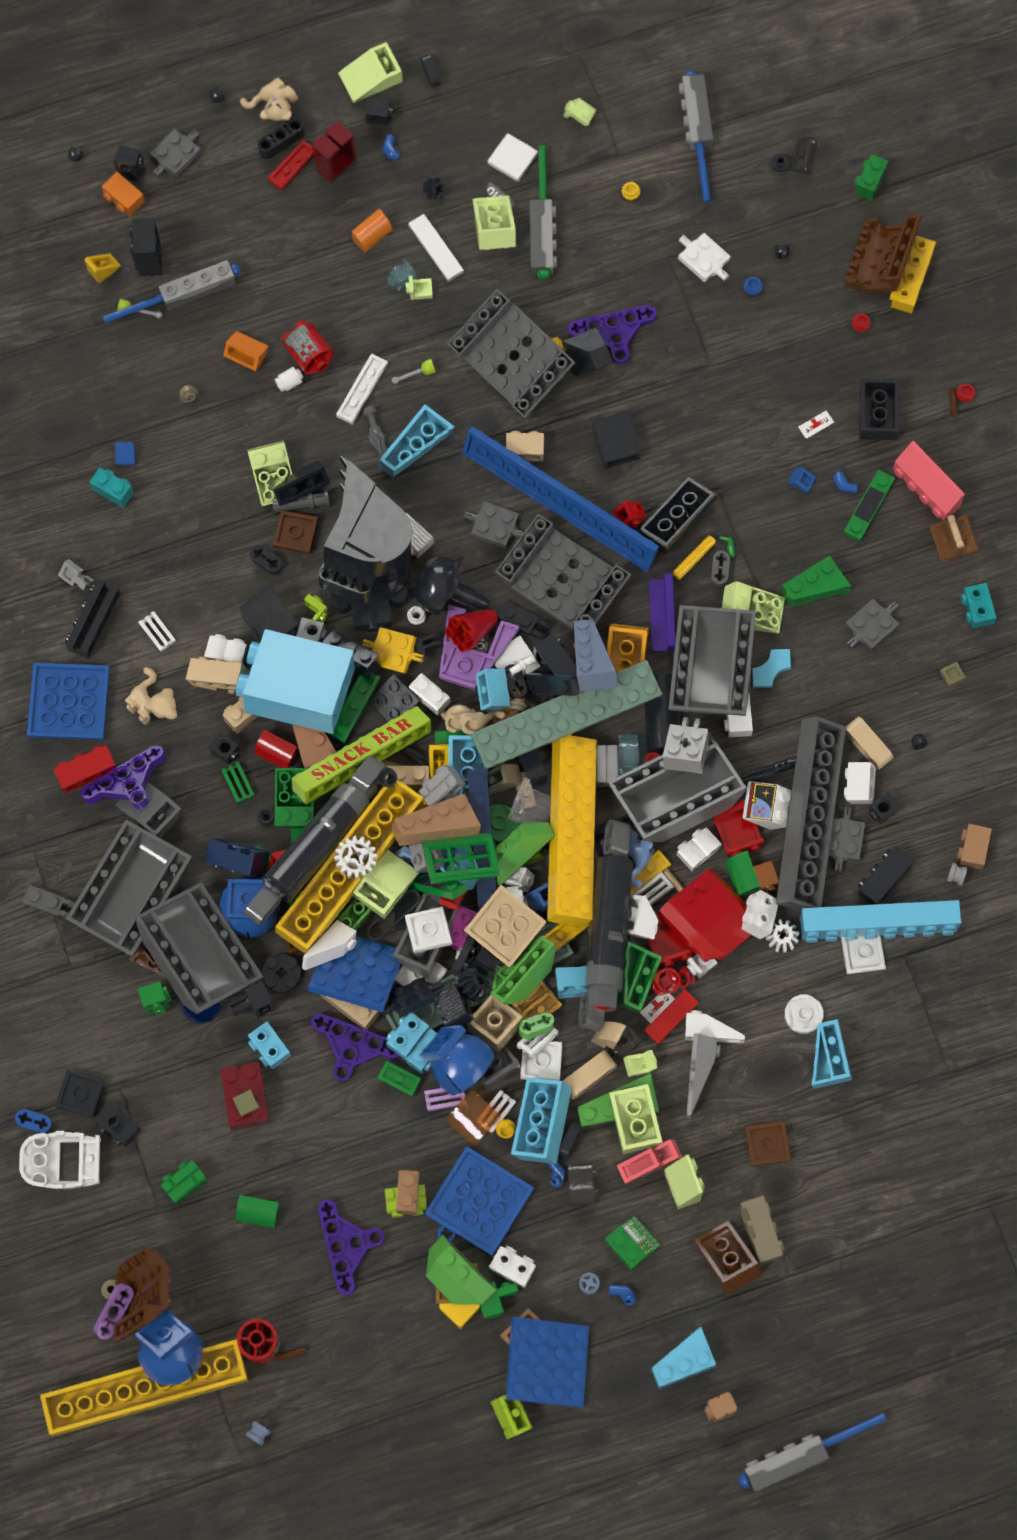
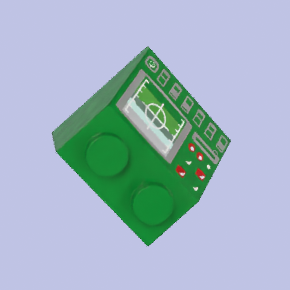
M635 1215L605 1238V1243L630 1272L661 1246Z

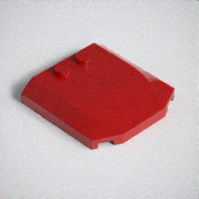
M712 868L707 869L672 897L657 913L703 962L716 958L718 960L724 959L751 936L750 933L741 929L743 924L742 918L746 912L747 904Z

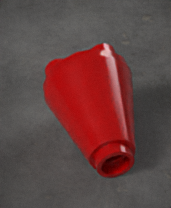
M492 609L454 615L448 621V628L445 629L446 636L453 641L460 652L469 651L496 625L498 616Z

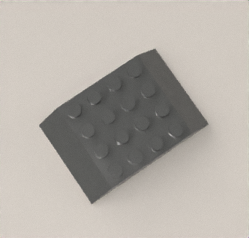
M680 605L669 710L746 716L756 611Z
M708 732L709 746L702 774L664 769L663 755L608 781V785L644 841L664 842L732 808L747 790L710 732Z
M125 820L66 917V920L133 957L144 946L135 917L174 897L186 877L192 856L132 822Z
M202 882L135 917L142 942L183 1005L196 1014L245 989L249 984L263 979V975Z

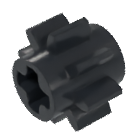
M428 177V181L423 183L422 193L427 194V199L439 200V197L444 194L445 184L441 183L440 178Z

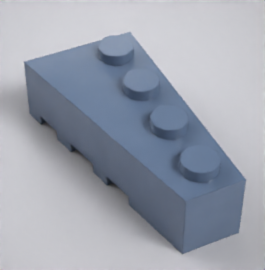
M593 619L574 621L576 670L580 692L617 688L618 683L615 669Z

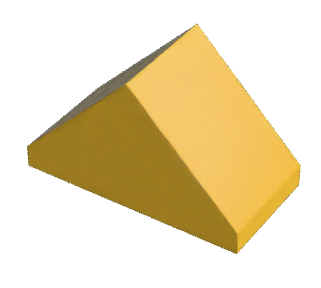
M111 253L85 258L89 273L98 283H101L121 267Z
M449 744L429 745L430 779H432L439 767L449 766Z
M439 1304L440 1311L460 1330L480 1310V1305Z

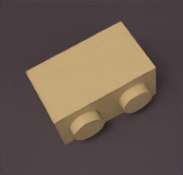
M512 431L506 433V448L524 460L544 461V433L538 431H531L529 433Z

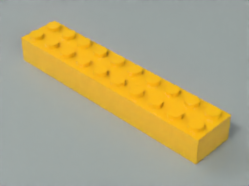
M568 735L552 742L550 825L555 836L550 840L547 922L585 927L592 921L597 740Z
M397 779L393 786L383 787L341 842L346 844V838L353 841L354 836H356L358 841H360L361 837H364V843L370 841V848L375 847V852L372 854H377V859L373 860L377 863L396 840L391 830L394 819L418 811L423 805V797ZM335 850L275 926L278 935L305 954L322 937L353 896V890L363 879L361 874L358 875V879H355V875L348 878L347 872L343 875L341 874L342 867L336 868L338 862L334 861V856H337ZM348 850L344 852L342 859L348 855ZM352 852V858H355L359 863V857H356ZM369 857L364 860V866L367 864Z
M236 1339L204 1348L202 1365L196 1374H192V1378L177 1385H161L147 1377L142 1367H137L42 1394L40 1397L49 1434L54 1437L249 1380Z

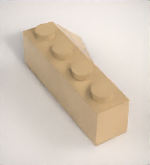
M386 760L381 761L387 765V768L393 769L397 774V779L413 791H419L423 787L422 784L429 779V766H406ZM378 780L376 785L378 787V791H380L384 786H382Z

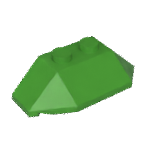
M523 821L495 847L500 876L496 877L497 885L500 886L555 836L548 822Z
M542 935L532 940L510 968L503 964L495 973L491 995L504 1005L526 1000L552 970L556 945Z
M444 1235L429 1249L426 1277L452 1304L484 1305L497 1291Z

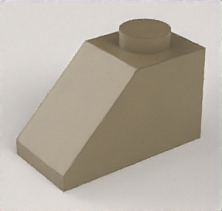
M501 764L488 771L489 795L510 790L523 783L518 765Z

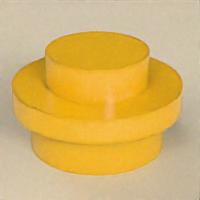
M628 182L622 188V195L627 200H634L640 195V188L636 183Z
M508 1119L501 1120L496 1125L497 1134L505 1139L512 1137L516 1130L514 1122Z

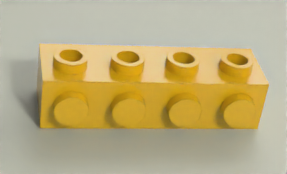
M919 236L915 237L898 289L891 292L889 300H892V308L912 314L935 248V241Z

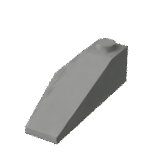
M694 1033L692 1041L686 1118H691L715 1062V1057H719L720 1045H716L717 1039Z

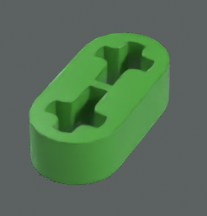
M541 1013L521 1021L519 1024V1035L524 1039H532L552 1031L554 1028V1017L550 1013Z

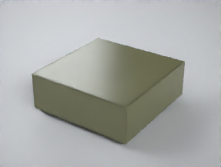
M957 662L939 671L948 688L966 679Z
M251 1090L232 1098L241 1117L259 1109Z

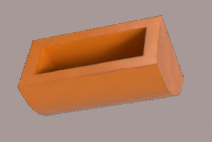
M378 209L352 231L353 241L366 253L392 231V226L383 212Z
M236 331L226 341L223 356L256 371L263 362L269 346Z

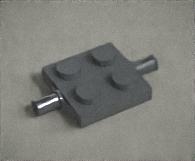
M174 129L150 153L151 158L159 164L152 171L153 175L158 178L165 170L178 177L201 153V149L193 143L200 135L198 131L194 129L188 136H184Z
M485 501L477 515L467 511L464 515V519L474 522L471 531L472 537L503 548L507 547L509 540L513 536L520 538L524 531L516 529L519 513Z
M874 599L868 602L845 623V626L854 635L853 638L846 642L847 646L852 649L860 642L865 644L871 651L875 649L899 627V623L891 615L898 608V605L893 601L887 608H884Z
M845 807L843 818L833 819L828 857L836 860L834 868L836 872L838 871V865L839 872H842L843 861H860L865 823L850 819L852 808L848 809Z

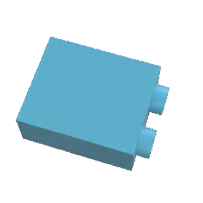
M265 629L261 642L252 641L249 647L247 663L252 664L250 674L241 673L236 686V696L243 697L245 713L333 734L355 670L354 650Z

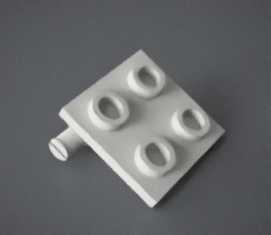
M521 636L510 642L494 664L496 669H504L509 664H515V666L509 668L508 674L512 676L513 680H516L515 674L520 671L524 678L525 674L532 673L541 667Z

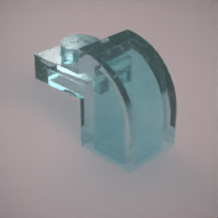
M618 735L619 776L639 766L637 735Z

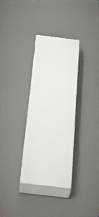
M424 214L409 223V227L448 282L464 273L460 264Z
M371 353L338 410L336 417L352 425L354 424L388 365V361Z

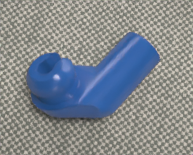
M386 135L383 153L387 158L397 160L400 153L393 147L395 137Z
M558 1161L556 1164L547 1163L553 1171L550 1184L553 1187L562 1186L565 1170Z
M609 1286V1295H619L627 1306L634 1304L636 1297L628 1286Z

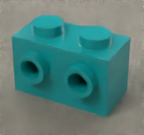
M99 467L89 482L94 492L122 508L125 507L134 494L131 483L124 478H117L109 469L104 470Z
M987 583L965 587L961 595V602L963 606L966 605L967 623H971L972 629L994 624L996 614Z

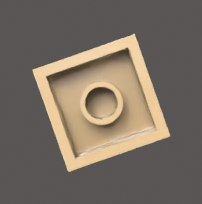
M490 995L473 1014L474 1021L467 1025L471 1033L499 1053L519 1030V1024L523 1021V1016Z

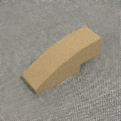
M604 1022L603 1028L599 1032H595L591 1042L604 1049L606 1046L614 1049L626 1026L616 1022Z

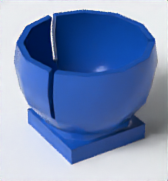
M246 876L238 879H228V886L223 890L219 910L237 936L247 939L249 936L250 939L264 936L277 925L282 908L281 902L262 925H258L244 915L246 907L264 887L261 878Z
M461 1025L442 1027L419 1055L424 1061L432 1062L434 1079L444 1091L452 1096L462 1091L464 1092L475 1084L487 1071L494 1057V1052L487 1043L474 1035L464 1034L466 1030Z
M167 1309L147 1326L135 1333V1337L139 1341V1364L147 1377L161 1385L180 1384L192 1378V1374L195 1375L202 1365L203 1343L191 1325L178 1320Z

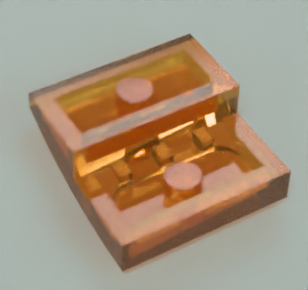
M967 515L956 518L964 543V547L961 549H957L948 520L930 526L941 561L979 551Z
M471 1090L447 1117L446 1122L475 1147L488 1133L489 1129L501 1118V1115L476 1092Z

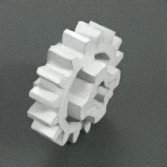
M356 836L353 837V841L346 838V844L340 842L339 846L341 849L335 850L337 856H334V861L338 862L336 868L342 867L341 874L343 875L347 872L348 878L355 875V879H358L360 874L365 878L366 871L372 873L370 866H376V862L373 860L377 859V854H372L375 852V847L370 848V841L364 843V837H361L360 841L357 840ZM348 850V855L342 859L344 852ZM352 852L356 857H359V863L355 858H352ZM369 857L367 864L364 866V860Z

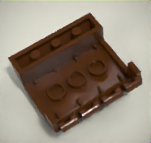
M921 214L906 215L904 223L900 225L886 226L878 218L869 219L868 223L864 222L860 232V236L863 237L858 238L844 282H847L850 285L849 287L866 293L897 291L923 216Z
M150 1246L145 1247L117 1268L119 1272L116 1273L115 1285L127 1284L133 1290V1298L130 1302L129 1315L114 1324L113 1344H118L147 1326L170 1304L169 1285L171 1275L169 1274V1266L157 1251H153Z

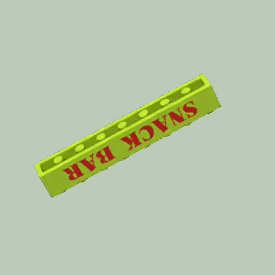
M417 706L407 710L404 714L390 720L380 728H376L373 732L360 737L357 741L343 747L340 751L329 755L317 764H313L307 770L296 774L292 778L293 791L305 804L312 802L350 780L370 755L382 761L431 733V720Z

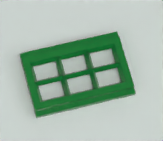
M491 833L422 841L431 884L500 876ZM486 844L488 854L472 855L471 846ZM467 847L468 856L452 857L451 848ZM447 848L448 858L433 860L431 850ZM489 857L491 867L475 868L473 859ZM469 859L471 869L455 870L454 861ZM450 862L451 871L436 873L434 863Z

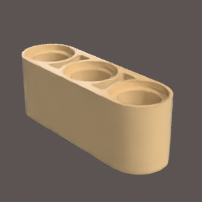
M858 716L845 726L847 737L864 757L876 766V770H880L894 759L890 750L862 718Z
M606 1050L600 1052L563 1081L572 1087L570 1095L572 1100L579 1097L618 1066Z

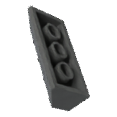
M424 892L414 913L443 907L448 929H450L459 908L456 911L439 904L441 896ZM406 928L393 957L411 972L429 979L444 947L414 953L408 928Z

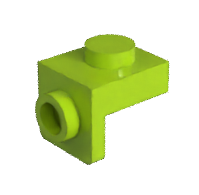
M308 594L304 602L305 606L316 613L312 620L323 623L328 616L327 606L323 604L324 602L319 597H313Z

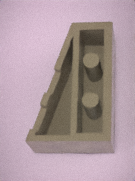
M764 1195L742 1202L739 1211L758 1264L762 1265L782 1258V1252L785 1251L781 1240L778 1241L776 1235L778 1230L775 1222L771 1220L770 1207L765 1201Z

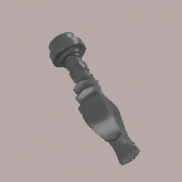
M368 406L364 408L363 413L364 417H367L370 422L368 439L370 445L378 451L381 459L389 449L385 445L386 434H383L381 427L377 425L375 417L378 413L377 409L374 406Z

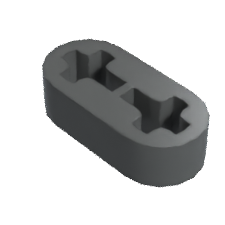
M717 551L713 556L711 582L716 587H723L728 581L730 556L726 551ZM720 556H722L724 560H727L723 561V567L719 566V560H716L719 559ZM718 571H722L723 578L721 581L715 578L718 576Z

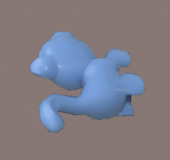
M631 829L629 851L626 858L631 857L636 865L633 869L631 885L639 888L642 886V882L636 880L635 876L648 865L655 849L652 848L653 843L651 841H641L637 838L638 833ZM604 839L600 842L602 849L604 847Z

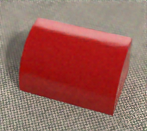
M263 730L254 750L255 755L280 768H290L299 752L297 746L266 730Z

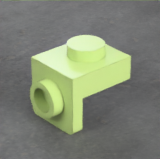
M577 98L567 103L564 117L568 118L571 116L582 125L587 126L596 110L582 99Z
M409 276V282H406V294L410 293L411 300L433 298L431 278L413 280L412 276Z
M653 1050L623 1058L628 1077L649 1074L657 1069V1059L653 1054Z

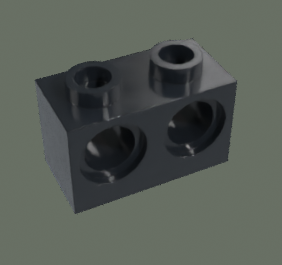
M119 145L114 159L116 171L127 180L139 182L141 176H144L146 166L143 163L144 158L141 156L140 150Z

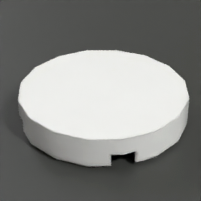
M810 995L793 997L785 1008L787 1025L799 1034L814 1032L824 1018V1010L821 1003Z

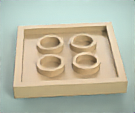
M500 885L464 931L510 968L547 921L503 885Z

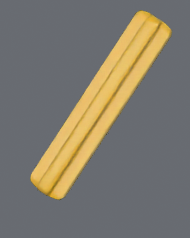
M710 535L707 536L673 571L672 575L677 580H680L715 545L716 540Z

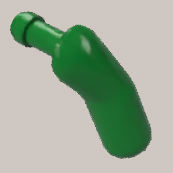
M721 535L720 540L728 541L727 552L730 558L735 557L736 553L732 537L727 538Z

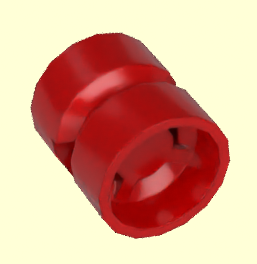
M671 968L657 970L649 990L657 996L673 993L680 986V976Z

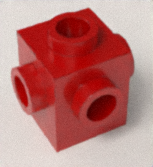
M627 500L613 511L617 520L622 521L632 529L640 526L641 521L647 518L644 508L639 501Z

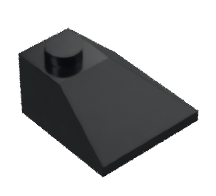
M596 328L562 341L565 352L575 362L572 367L575 376L613 362L607 346Z

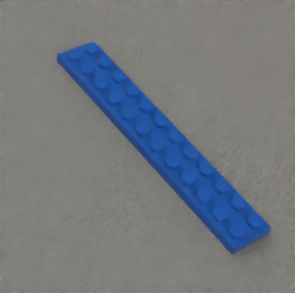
M474 427L470 428L463 449L464 455L646 572L650 570L659 548L653 541L648 540L622 521L609 515L605 510L600 509L592 504L591 501L578 495L574 490L567 488L558 480L553 479L544 471L539 470L527 460L516 455L513 451L508 450L497 441L486 436L482 431Z

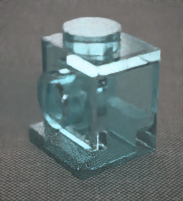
M406 258L402 260L403 264L401 266L397 265L391 270L390 276L387 278L390 286H395L398 291L406 287V282H409V276L416 280V272Z

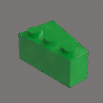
M828 556L784 583L781 593L789 605L794 607L823 598H832V596L839 594H848L851 585L832 558Z
M626 941L622 991L618 993V1005L631 1011L642 1010L662 956Z

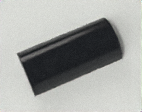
M687 477L639 531L642 536L659 546L658 551L667 553L717 500V496L698 482Z
M672 674L654 675L663 695L644 703L647 754L650 752L664 753L670 724L682 726L683 711L669 710Z

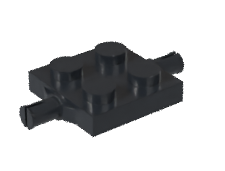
M422 977L413 980L410 984L396 988L389 995L391 1004L384 1008L383 1015L385 1016L395 1011L402 1018L435 1002L434 992L444 988L442 981L440 980L430 985Z

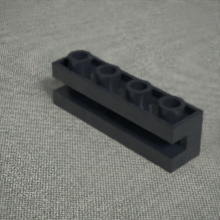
M100 579L97 580L96 584H92L89 591L90 596L88 600L83 602L80 616H77L74 620V629L72 633H68L65 639L68 651L89 659L121 594L119 587L115 585L108 586L105 581Z

